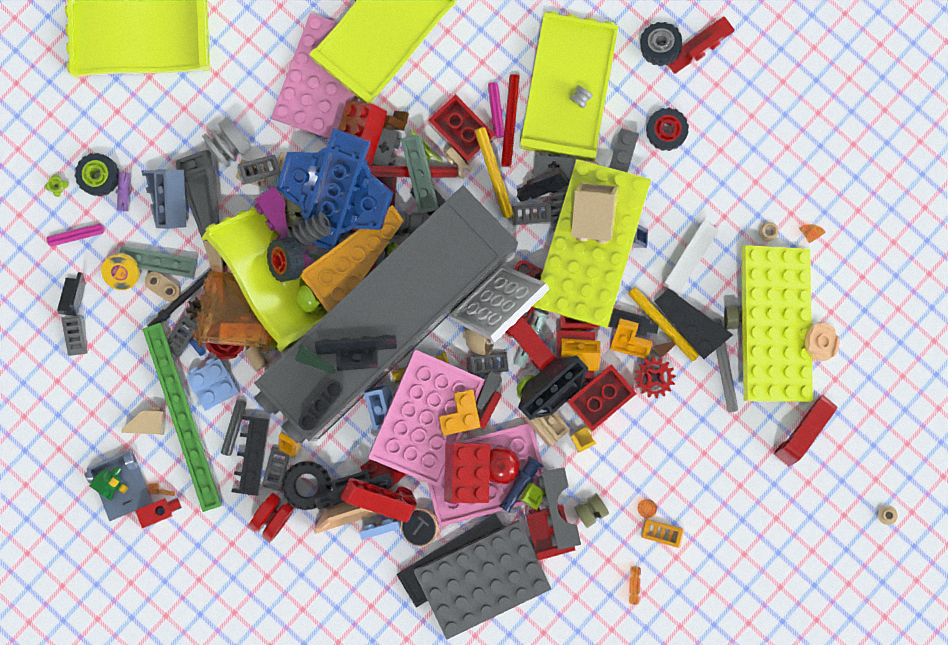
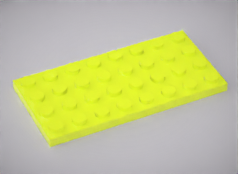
M576 159L540 281L547 284L549 290L532 307L608 328L651 184L650 178ZM580 183L619 186L613 237L607 243H598L594 239L579 241L576 240V237H571L575 190Z
M741 246L743 401L813 402L812 357L806 351L804 344L806 332L812 326L810 249Z

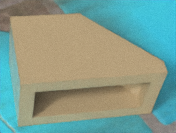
M148 407V411H141L124 426L121 433L164 435L165 412L160 411V407Z

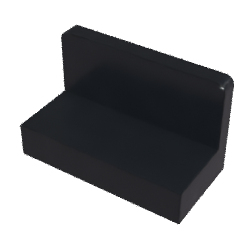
M78 272L76 278H65L57 308L58 314L78 316L86 285L82 272Z

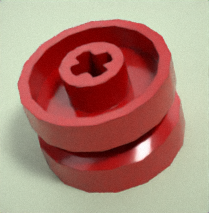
M271 493L259 506L247 527L254 533H258L266 525L262 532V538L268 543L275 539L295 510L289 503H284L276 510L281 502V498L274 493Z

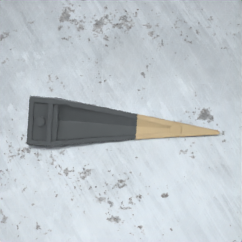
M203 150L175 160L177 170H184L185 196L201 238L209 225L220 223L216 170L213 169L211 152L209 150ZM205 240L203 244L212 269L220 302L226 305L223 258L209 241Z

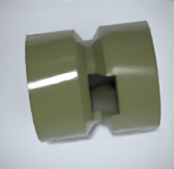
M285 200L286 224L288 229L292 230L293 225L299 226V222H304V219L301 215L300 206L290 200Z
M725 305L724 325L726 330L738 329L739 326L742 328V320H740L742 305L740 307L737 305Z
M597 493L587 498L586 503L581 502L573 507L586 528L595 524L597 518L603 519L610 514Z

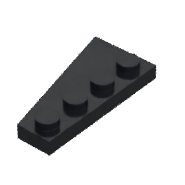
M667 289L654 301L703 359L707 358L734 335L670 289Z

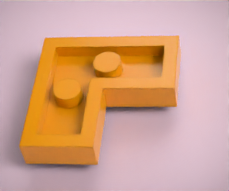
M619 319L610 350L647 359L653 341L635 337L639 323Z
M473 389L453 393L456 412L438 416L441 435L445 436L481 428Z

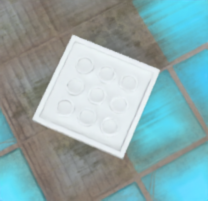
M502 265L450 313L449 317L452 321L495 342L535 302L544 296L549 287L542 281Z

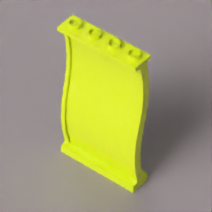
M67 0V5H65V15L68 17V24L65 25V30L69 37V42L66 43V51L69 54L67 71L74 78L100 74L210 71L207 0Z
M356 0L329 35L316 49L311 51L309 54L310 58L363 103H373L374 99L395 77L435 26L457 4V0Z
M554 11L544 12L520 149L549 153L556 156L566 154L569 155V158L595 161L618 25L611 21L601 23L596 22V19L585 18L584 20L571 14L562 16ZM578 85L593 95L591 100L586 102L584 109L569 99L576 92L575 88Z
M252 206L250 210L246 212L242 210L233 218L226 217L217 225L215 223L209 225L205 229L206 232L202 236V240H208L226 262L251 309L267 332L278 343L276 347L281 353L295 345L327 312L323 308L315 313H306L300 308L297 303V291L301 286L306 285L301 277L296 280L280 282L272 276L267 263V249L270 242L278 236L274 230L270 231L266 226L265 221L267 220L264 215H259L254 206Z

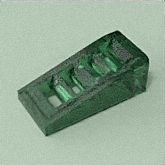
M300 345L295 358L296 361L332 374L336 373V369L305 346Z

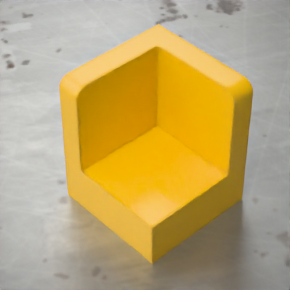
M587 427L569 435L578 453L597 444Z

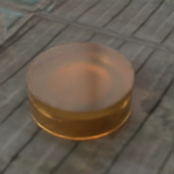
M643 499L638 503L637 511L643 518H652L657 513V505L653 500Z

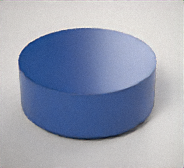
M196 338L189 341L200 357L206 353V350Z

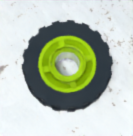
M90 153L78 161L74 177L81 190L92 196L101 197L108 195L111 191L113 192L114 188L118 186V172L120 171L117 168L118 165L108 156L100 153ZM100 170V177L95 179V172Z

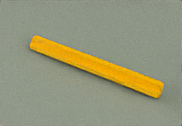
M478 128L475 130V134L504 218L512 217L513 210L486 128Z
M636 287L628 293L637 305L691 361H695L700 356L691 344Z

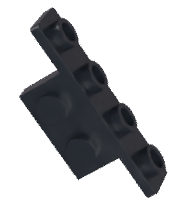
M388 334L378 337L363 336L353 339H323L315 342L317 355L336 354L337 371L378 368L377 350L397 348L396 336Z
M368 470L330 481L332 491L314 496L317 508L319 510L326 509L342 502L345 503L340 498V495L350 478L388 489L393 486L390 473L370 479Z

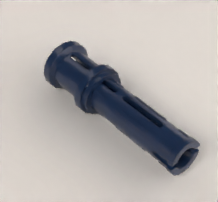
M528 456V461L524 468L519 470L518 479L501 505H499L508 513L511 512V509L528 483L534 481L533 477L539 468L544 466Z

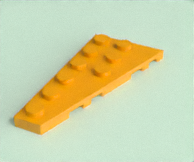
M393 205L388 209L381 230L359 229L303 270L300 277L311 289L327 313L364 279L403 223V218Z

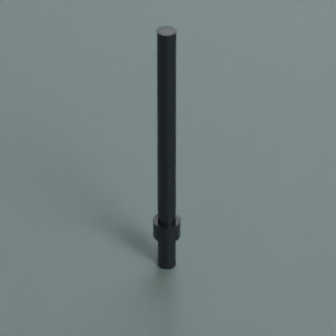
M223 260V267H225L227 264ZM212 269L208 270L166 309L160 310L157 313L158 316L147 326L162 323L163 321L166 322L178 307L213 277Z

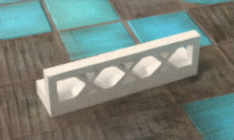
M706 218L701 222L662 286L672 290L677 295L680 294L719 232L718 229L709 224L710 221Z

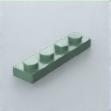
M421 134L401 138L419 214L435 211L439 208Z
M124 246L120 247V253L127 254L136 260L139 269L194 279L197 259Z

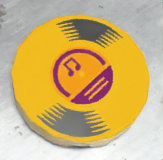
M118 253L110 255L103 262L101 274L105 283L111 288L128 290L138 282L140 270L136 260L131 256Z

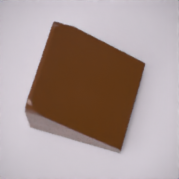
M669 342L651 347V350L661 358L675 346V343Z

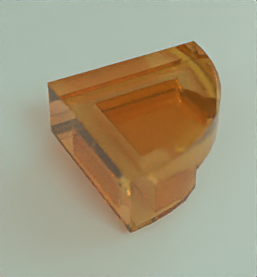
M806 224L799 227V230L809 244L826 233L823 228L815 224Z

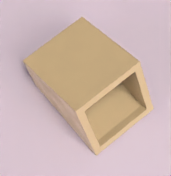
M580 183L575 190L571 237H576V240L579 241L594 239L598 243L611 241L619 186Z

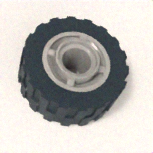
M656 22L648 28L646 27L640 39V49L643 58L648 63L659 66H667L675 62L679 58L680 52H682L681 32L679 33V29L667 22ZM660 42L665 43V44L662 45V46L658 45V43H660Z

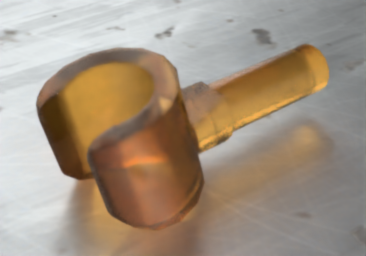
M159 483L148 484L150 494L175 496L174 491L159 489Z

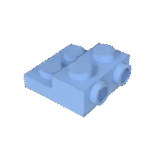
M216 357L206 361V366L201 369L197 366L189 370L188 373L190 375L186 376L188 383L205 411L240 393L223 360L220 358L217 360Z

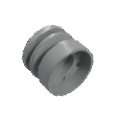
M227 116L218 123L222 132L218 134L211 128L210 132L214 138L210 139L206 133L202 137L205 140L206 147L217 161L228 168L231 164L226 157L230 156L235 162L237 161L233 153L235 150L244 155L252 149V146Z

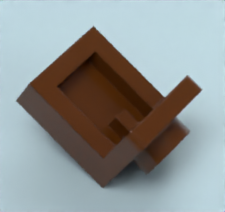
M394 111L393 116L387 115L383 128L404 131L409 113L406 111Z

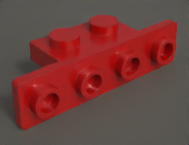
M723 16L682 46L679 58L667 66L673 74H677L696 60L698 62L706 56L705 53L710 49L713 51L721 45L720 42L734 33L735 29L727 18Z

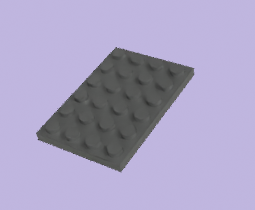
M516 520L414 569L418 582L446 640L552 590L520 520Z

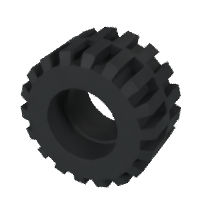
M303 461L292 465L285 472V477L282 479L283 486L281 488L284 492V498L296 509L312 510L317 508L314 496L329 492L332 489L330 482L332 479L328 474L329 472L321 464L313 461ZM303 474H311L317 479L318 490L311 497L300 495L296 489V481Z

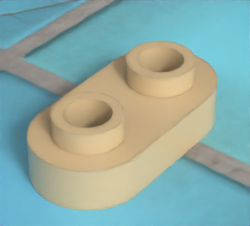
M151 272L145 277L146 287L164 300L174 302L181 295L180 287L162 274ZM156 278L157 283L152 285L151 280ZM172 288L173 293L168 295L167 290Z

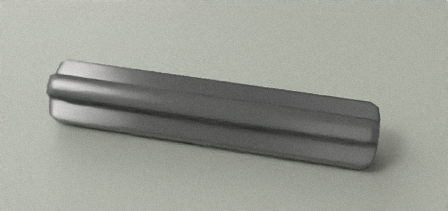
M237 400L221 450L223 455H232L247 405L245 401Z

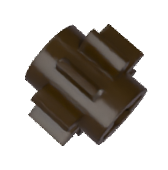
M195 297V300L192 302L188 301L190 308H187L186 312L188 314L192 313L190 315L191 320L196 318L201 322L202 318L209 317L207 311L210 310V305H206L207 301L205 298L199 300Z

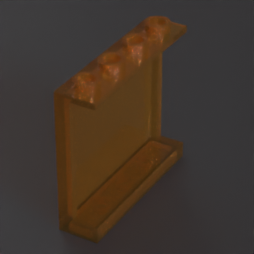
M209 271L208 277L204 278L203 282L204 295L200 297V306L202 307L201 312L198 311L197 313L198 328H195L193 332V339L196 340L198 348H201L202 342L259 347L260 353L268 354L271 335L251 309L233 273Z

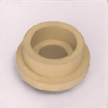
M766 222L760 227L759 234L763 240L772 241L777 238L779 229L776 224ZM766 229H770L772 231V234L767 235L765 232Z
M883 506L878 511V519L885 525L894 524L898 518V513L892 506ZM887 512L891 513V517L889 519H887L885 516Z

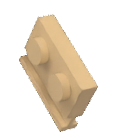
M556 412L552 415L533 420L525 417V420L549 448L571 430Z

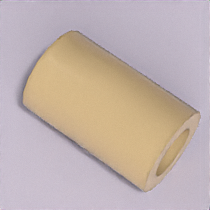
M257 345L244 351L255 372L268 365Z

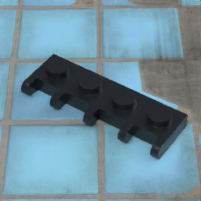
M243 415V420H249L248 433H240V437H247L245 453L237 452V456L244 457L242 472L234 471V475L241 476L239 489L232 488L231 492L259 496L270 419Z

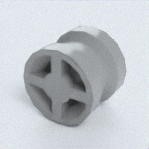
M578 85L575 88L576 92L569 99L584 109L586 102L591 100L593 95Z

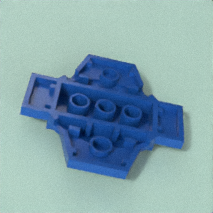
M333 128L328 146L319 152H287L276 187L290 201L300 206L304 223L306 218L312 220V215L318 216L319 212H323L330 222V234L322 239H317L312 244L329 251L338 245L341 233L353 228L381 230L394 193L371 174L367 159H365L371 142L337 128Z

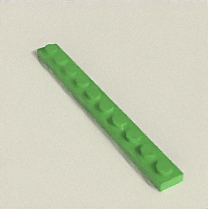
M158 323L143 328L142 330L202 512L222 506L163 325Z

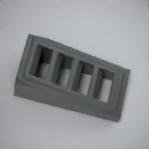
M276 155L239 163L237 166L242 185L281 173ZM269 161L271 162L273 168L272 171H270L267 162ZM260 164H263L264 166V173H262ZM254 166L256 167V170H257V173H258V174H256V175L254 174V171H253V168H252V167H254ZM245 169H248L250 176H246Z
M550 203L512 206L513 225L551 224ZM534 209H537V219H534L533 216ZM541 209H545V218L541 219ZM518 210H522V220H518ZM526 210H529L530 220H526Z
M84 316L61 317L68 356L88 354ZM77 322L78 325L70 326L69 323ZM79 329V333H70V330ZM80 337L81 341L71 342V338ZM75 345H81V346H82V348H80V349H73V350H72V346H75Z
M183 315L168 338L171 352L180 358L189 345V341L194 338L201 326ZM185 323L192 327L191 331L184 327ZM183 330L188 334V336H183L181 333H179V331ZM178 336L184 340L183 344L177 341L175 337ZM173 342V343H175L176 345H178V346L180 347V349L177 350V349H175L174 347H172L170 344Z
M506 352L489 354V356H469L466 358L467 371L475 376L486 375L490 371L493 373L509 371ZM499 357H500L501 368H498V365H497V358H499ZM491 358H492L493 369H490L489 359H491ZM481 360H484L485 370L482 369ZM474 361L477 363V371H475Z
M492 371L488 373L476 406L478 413L482 411L502 382V378Z
M271 448L262 486L281 491V486H283L282 479L285 477L290 456L278 448ZM274 455L283 456L285 459L274 458ZM272 462L282 464L283 467L273 466ZM270 471L281 472V475L272 474ZM271 478V479L279 480V482L276 483V482L268 481V479Z

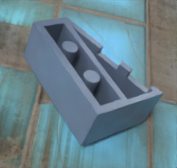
M141 170L142 176H146L148 184L146 192L151 195L153 204L150 207L156 228L172 229L186 227L184 170Z

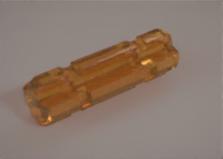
M631 566L630 574L632 576L630 577L629 593L631 595H629V603L638 605L640 603L638 594H640L641 578L639 575H641V567Z

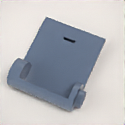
M131 449L89 466L86 469L87 472H85L86 480L88 483H91L105 469L111 472L117 466L122 470L117 477L122 479L121 485L127 486L128 490L124 494L116 490L111 501L99 494L109 522L153 503L137 459Z

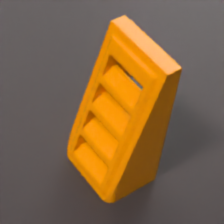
M280 432L278 449L295 458L302 445Z
M646 519L641 538L680 548L685 529ZM651 524L655 525L652 536L649 535ZM662 527L660 538L656 537L658 528ZM666 529H669L668 539L665 540ZM674 531L677 532L675 542L672 541Z

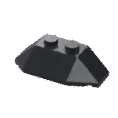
M577 355L554 359L525 385L518 406L519 410L529 420L552 415L582 388L589 368Z

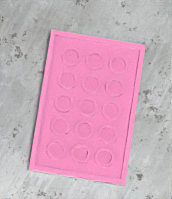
M310 13L271 119L330 140L333 128L338 129L346 102H358L359 99L310 58L309 54L311 51L316 49L338 24L335 21Z
M413 349L367 457L439 487L445 474V442L458 443L462 432L442 436L438 416L456 412L453 397L455 392L473 389L476 401L485 380Z
M529 423L458 442L490 444V449L498 446L508 447L519 458V470H522L526 465L528 456L542 464L535 433ZM543 467L539 468L533 477L534 481L531 482L539 488L538 477L541 476L540 472L544 471ZM445 474L439 487L428 483L438 526L441 527L502 511L503 508L499 507V505H501L519 475L508 484L498 485L489 481V503L449 504L445 502ZM520 497L518 498L513 508L525 505V503L520 500Z

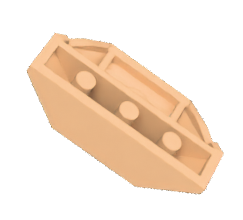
M342 502L324 510L314 529V533L317 534L377 515L378 513Z

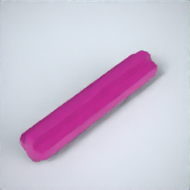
M497 82L488 83L493 131L495 138L504 137L499 88Z
M98 223L47 236V243L52 247L103 234L104 229L102 224Z

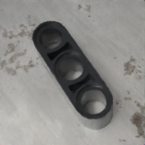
M331 380L322 387L300 415L298 424L301 429L309 431L318 426L341 397L343 386L340 382ZM331 384H337L339 387V392L336 395H331L328 391ZM318 400L326 402L325 410L318 411L316 409ZM308 415L314 420L311 427H306L303 423V419Z

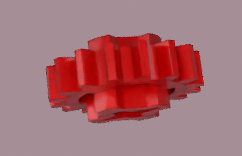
M651 357V362L648 359H644L645 365L639 363L640 371H634L638 374V377L633 379L639 382L635 387L642 388L641 394L647 392L648 398L652 394H654L655 399L658 398L659 394L664 397L666 396L665 391H672L669 386L675 385L672 378H675L676 375L671 374L674 368L667 367L670 363L668 361L663 364V358H659L656 361L655 357ZM659 365L656 370H652L648 366ZM665 372L667 373V382L664 380L663 374ZM650 373L658 374L657 378L659 379V382H652V376ZM643 374L646 375V382H645V383H643V380H642V375H643ZM655 385L662 388L657 391L650 390Z

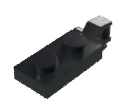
M558 168L527 180L523 187L517 189V198L522 202L530 198L540 197L569 186V179Z
M613 308L608 325L609 328L616 329L619 319L639 323L636 335L646 336L647 332L657 334L659 326L650 324V319L646 318V316Z

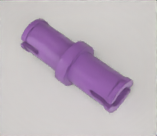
M118 172L116 211H122L123 203V211L128 212L129 195H131V190H129L131 173H125L124 181V172Z

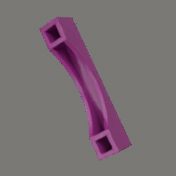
M274 186L255 199L256 205H254V208L259 215H264L267 220L265 224L270 231H275L278 236L276 239L288 237V227L285 218V201ZM303 252L304 269H306L315 260Z

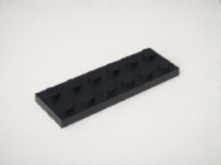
M496 513L396 574L416 608L428 600L418 582L414 569L504 527Z

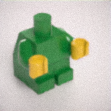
M117 466L111 472L107 469L102 471L89 485V487L110 501L114 498L113 494L116 490L123 494L128 490L127 486L121 485L122 479L117 477L122 471Z

